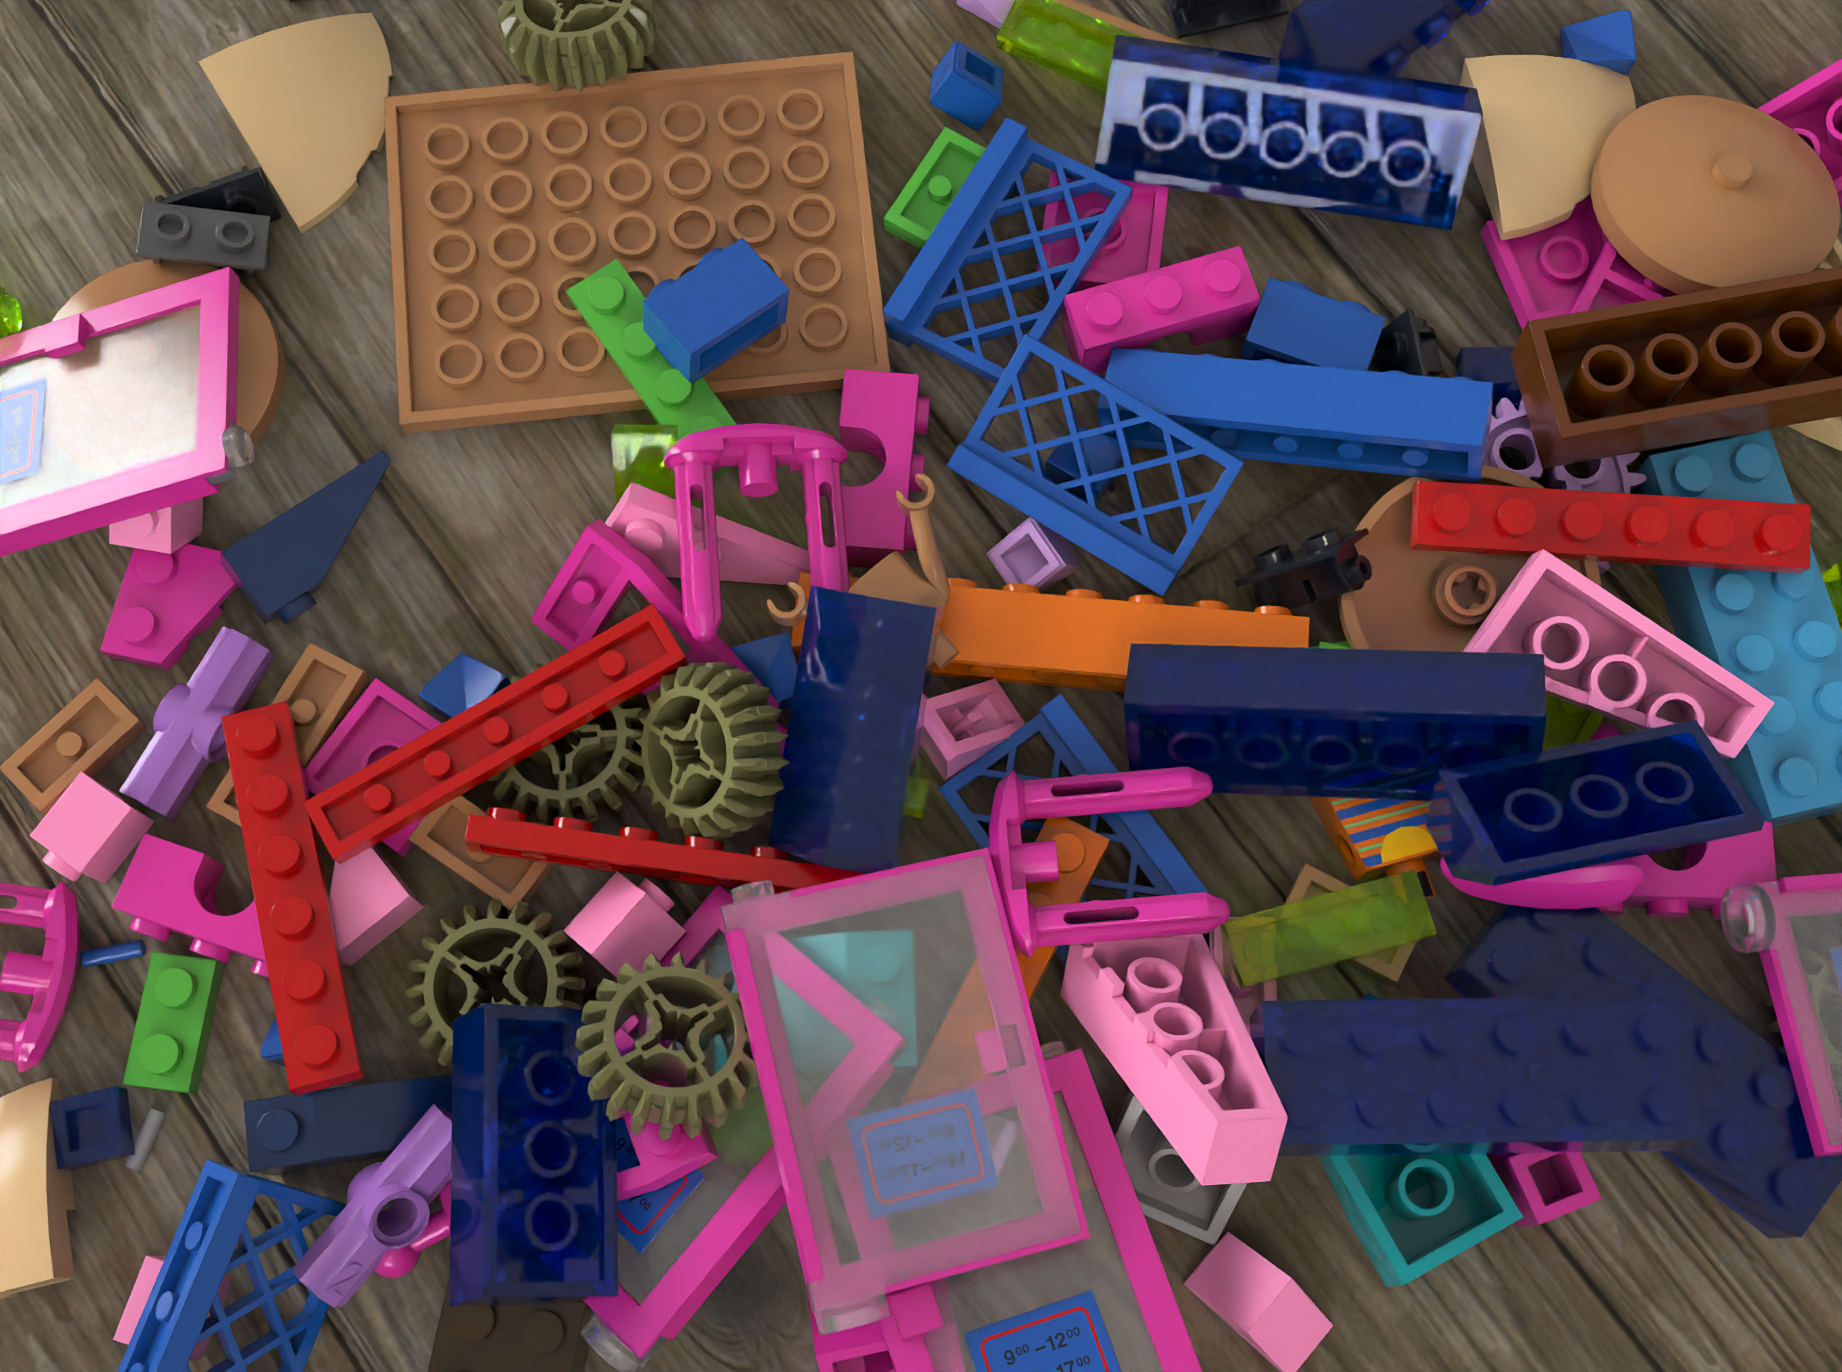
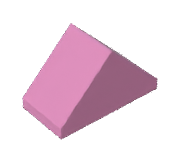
M996 679L922 700L912 708L913 733L945 782L956 776L1026 724Z
M376 845L342 864L335 861L329 898L342 964L351 966L423 909L424 905Z
M1228 1231L1224 1233L1183 1283L1280 1372H1296L1333 1327V1324L1290 1276Z

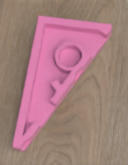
M631 482L605 524L646 555L665 577L681 578L678 527L676 524V499ZM691 505L694 548L698 551H703L701 509ZM716 515L720 581L787 585L788 582L798 584L799 572L810 573L808 550Z

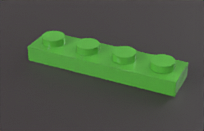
M618 259L610 262L566 291L572 305L579 311L587 326L592 329L604 346L607 354L632 389L639 395L644 406L672 445L692 433L722 426L737 425L703 377L693 384L688 382L681 372L673 368L656 349V344L643 330V301L646 298ZM721 466L720 472H713V480L735 466Z

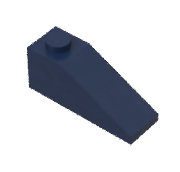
M384 450L221 552L220 564L265 625L278 616L284 624H287L317 604L312 594L321 587L391 462V459Z
M460 1073L321 1089L299 1096L288 1094L244 1102L249 1172L280 1175L389 1156L433 1104L444 1108L472 1131L466 1076Z

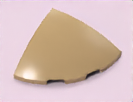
M372 12L326 17L279 28L234 44L198 61L301 233L325 219L355 192L358 187L357 173L364 166L371 152L374 150L380 153L385 143L384 97H389V78H394L391 55L384 35Z
M1495 55L1465 58L1458 96L1473 134L1470 156L1501 241L1539 232L1567 220L1571 216L1575 204L1591 194L1592 169L1599 152L1614 127L1626 115L1636 109L1634 92L1628 76L1604 66L1571 58L1545 55Z
M52 1077L27 1085L0 1098V1300L17 1296L18 1292L75 1278L67 1213L76 1211L58 1078Z

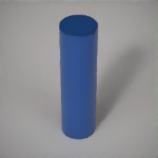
M141 939L82 951L81 962L84 967H90L144 956L146 954L145 943Z

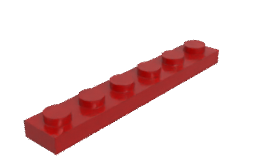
M1417 481L1412 491L1410 549L1530 557L1531 554L1544 549L1558 559L1800 574L1810 569L1811 505Z
M651 604L303 802V805L331 857L337 863L342 864L661 680V676L677 671L678 667L686 666L688 664L687 659L654 604Z
M287 701L223 716L221 720L289 1090L295 1096L364 1078L365 1075L316 828L303 805V802L310 798L293 712Z
M498 807L488 808L486 816L469 814L464 839L469 851L473 853L611 873L618 871L620 874L715 888L717 885H720L723 889L770 896L788 894L792 890L868 874V872L853 870L854 862L840 857L817 856L815 857L814 864L788 861L789 852L764 846L751 847L750 854L746 855L723 851V842L704 837H686L684 845L658 842L659 834L657 832L643 828L621 827L619 836L592 832V823L575 818L556 817L554 818L553 826L526 822L527 814L517 810Z

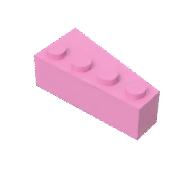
M1544 549L1530 555L1456 660V662L1718 757L1735 758L1775 703Z
M1203 934L1071 944L1069 946L1060 996L1199 1183L1204 1186L1271 1181L1288 1116Z

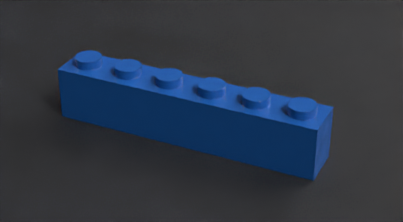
M1113 348L1105 380L1238 458L1480 483L1491 425L1493 382L1474 381L1466 377L1440 378L1409 375L1401 371L1375 372L1344 369L1336 365L1320 367L1288 364L1272 359L1255 361L1222 358L1213 354L1189 355L1167 353L1150 348H1140L1137 350ZM1100 394L1097 404L1100 426L1113 424L1108 399L1105 395ZM1118 404L1122 421L1139 417ZM1149 421L1124 428L1128 444L1131 447L1167 450L1162 429ZM1116 430L1102 433L1117 438ZM1173 436L1177 452L1194 449Z

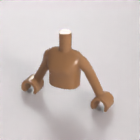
M925 474L915 475L918 486L927 494L926 498L921 502H909L900 491H896L898 508L901 513L910 517L919 561L926 579L910 566L899 551H894L864 574L846 594L867 617L870 623L849 612L806 598L802 587L794 582H788L787 586L791 593L799 599L797 607L790 612H782L768 599L767 606L772 618L784 626H794L804 618L841 631L880 652H889L891 649L899 650L916 641L940 669L948 665L960 651L936 626V622L945 612L946 603L950 598V590L929 514L935 503V489L930 477Z

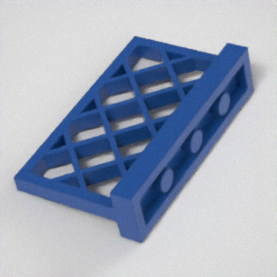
M1006 117L882 310L889 338L909 348L914 342L997 385L1005 368L983 357L980 342L1014 333L1017 346H1019L1023 339L1022 331L1031 329L1029 335L1041 342L1045 340L1063 311L1065 295L1074 293L1132 200L1133 188L1029 139L1026 126ZM1035 162L1056 172L1059 186L1026 194L1022 179L1032 163ZM1066 177L1074 182L1067 183ZM1015 190H1017L1019 197L1010 199ZM1096 191L1112 199L1104 213L1079 220L1072 197ZM1064 199L1070 222L1037 231L1030 208ZM1023 211L1029 234L995 242L992 226L997 218ZM1092 231L1085 242L1083 234ZM1075 236L1079 248V253L1075 260L1048 269L1041 245ZM986 237L988 245L980 247ZM1034 247L1040 271L1006 280L1000 256ZM993 259L999 282L965 291L961 275L966 267L970 264ZM1062 280L1055 290L1052 282ZM1045 284L1049 302L1044 310L1017 318L1011 293ZM956 285L958 293L948 296ZM1003 296L1010 320L975 329L969 305ZM962 307L968 327L967 332L944 338L928 330L936 314ZM973 345L975 353L963 347ZM1034 353L1031 354L1023 370L1021 371L1020 378L1022 377L1023 373L1025 372L1028 365L1035 356Z
M1025 334L963 444L958 445L947 467L1159 595L1164 596L1172 586L1182 566L1245 462L1033 336ZM1034 353L1053 365L1059 391L1026 400L1020 373L1031 354ZM1065 372L1083 382L1084 385L1068 388ZM1013 387L1017 403L1002 407ZM1095 389L1107 397L1114 423L1079 432L1071 395ZM1061 398L1071 435L1037 443L1028 407ZM1118 404L1139 417L1122 421ZM1019 410L1028 446L1005 452L983 439L997 415ZM1149 421L1162 429L1168 456L1133 464L1124 428ZM1116 430L1125 467L1090 475L1082 439ZM1173 436L1194 449L1177 453ZM1073 442L1081 478L1058 484L1045 476L1039 450ZM1030 453L1033 468L1016 459L1015 456ZM1204 454L1226 467L1212 491L1187 496L1179 460ZM1170 462L1179 499L1144 508L1135 471ZM1127 474L1135 510L1112 516L1098 507L1092 482ZM1083 485L1087 500L1068 489ZM1207 500L1194 521L1190 504ZM1181 506L1187 534L1174 553L1152 540L1146 515ZM1137 517L1141 533L1122 521Z
M1061 694L1040 708L1042 713L938 788L981 849L987 847L989 849V835L980 823L990 824L991 816L972 813L958 793L980 777L1002 780L1011 771H1015L1019 748L1040 733L1055 752L1051 778L1060 777L1062 763L1072 776L1119 772ZM1008 757L1006 772L991 770ZM1016 774L1021 780L1046 779L1042 777ZM1148 810L1101 814L1116 835L1097 832L1100 814L1091 815L1089 829L1110 839V843L1124 845L1132 858L1128 883L1093 878L1089 886L1126 891L1125 899L1134 898V893L1151 896L1200 892L1210 894ZM1025 821L1020 829L1040 832L1044 824ZM1138 866L1154 887L1136 885ZM1088 889L1081 902H1087ZM1059 945L1056 953L1066 965L1069 946Z
M207 1159L117 1372H192L188 1361L195 1345L215 1332L218 1334L227 1359L206 1372H247L245 1366L277 1347L282 1361L278 1372H303L329 1304L318 1298L307 1287L309 1297L303 1311L283 1323L274 1296L296 1284L299 1280L292 1270L293 1267L270 1281H267L258 1254L289 1237L296 1260L299 1262L309 1250L302 1228L326 1214L337 1217L347 1206V1203L245 1173L231 1166ZM259 1193L275 1199L283 1222L252 1239L246 1221ZM292 1204L306 1208L296 1214ZM245 1262L255 1290L223 1308L217 1291L224 1274ZM261 1305L270 1332L239 1350L230 1323Z

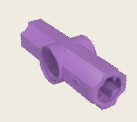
M223 626L188 683L176 685L161 701L153 719L155 735L119 792L173 821L209 762L215 763L228 753L221 717L242 711L265 672L270 667L275 655L250 637Z
M433 1104L384 1162H376L366 1166L354 1176L348 1188L347 1206L293 1267L292 1270L298 1280L327 1304L334 1308L336 1306L342 1308L379 1265L388 1249L403 1248L412 1244L422 1235L429 1221V1204L482 1143L480 1139L455 1116L441 1106ZM396 1199L389 1208L380 1211L385 1204Z

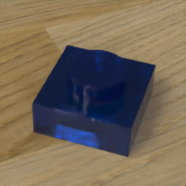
M1514 347L1461 348L1456 356L1457 377H1466L1474 381L1493 382L1492 413H1496V406L1505 397L1518 411L1522 396L1510 357Z
M113 1086L50 1102L57 1169L71 1171L135 1155L127 1088Z

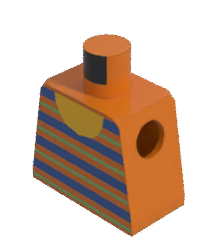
M1436 743L1317 776L1307 789L1309 799L1351 877L1355 881H1362L1387 874L1398 908L1412 906L1436 897L1425 862L1441 858L1451 849L1452 823L1440 755Z

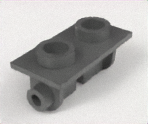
M143 201L136 256L153 258L154 264H161L162 260L244 269L248 270V274L255 275L256 270L265 271L269 267L270 247L268 246L270 216Z

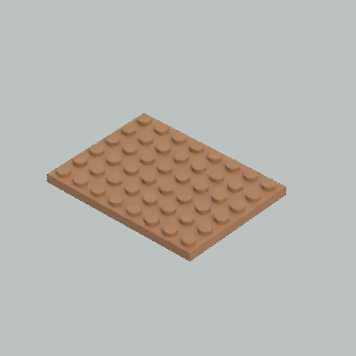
M853 51L627 73L626 80L613 77L606 80L604 88L596 83L585 85L581 92L573 85H567L561 91L556 92L551 82L542 86H535L534 82L384 97L399 423L405 434L647 409L639 395L632 389L607 354L604 346L592 329L587 326L579 311L572 305L566 291L610 262L618 259L641 293L647 298L651 290L659 283L667 279L677 280L694 269L700 259L715 248L725 249L742 237L789 288L786 322L703 376L720 402L843 389L845 369L890 372Z

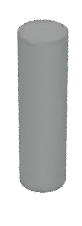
M150 1108L125 1164L126 1167L142 1171L167 1113Z

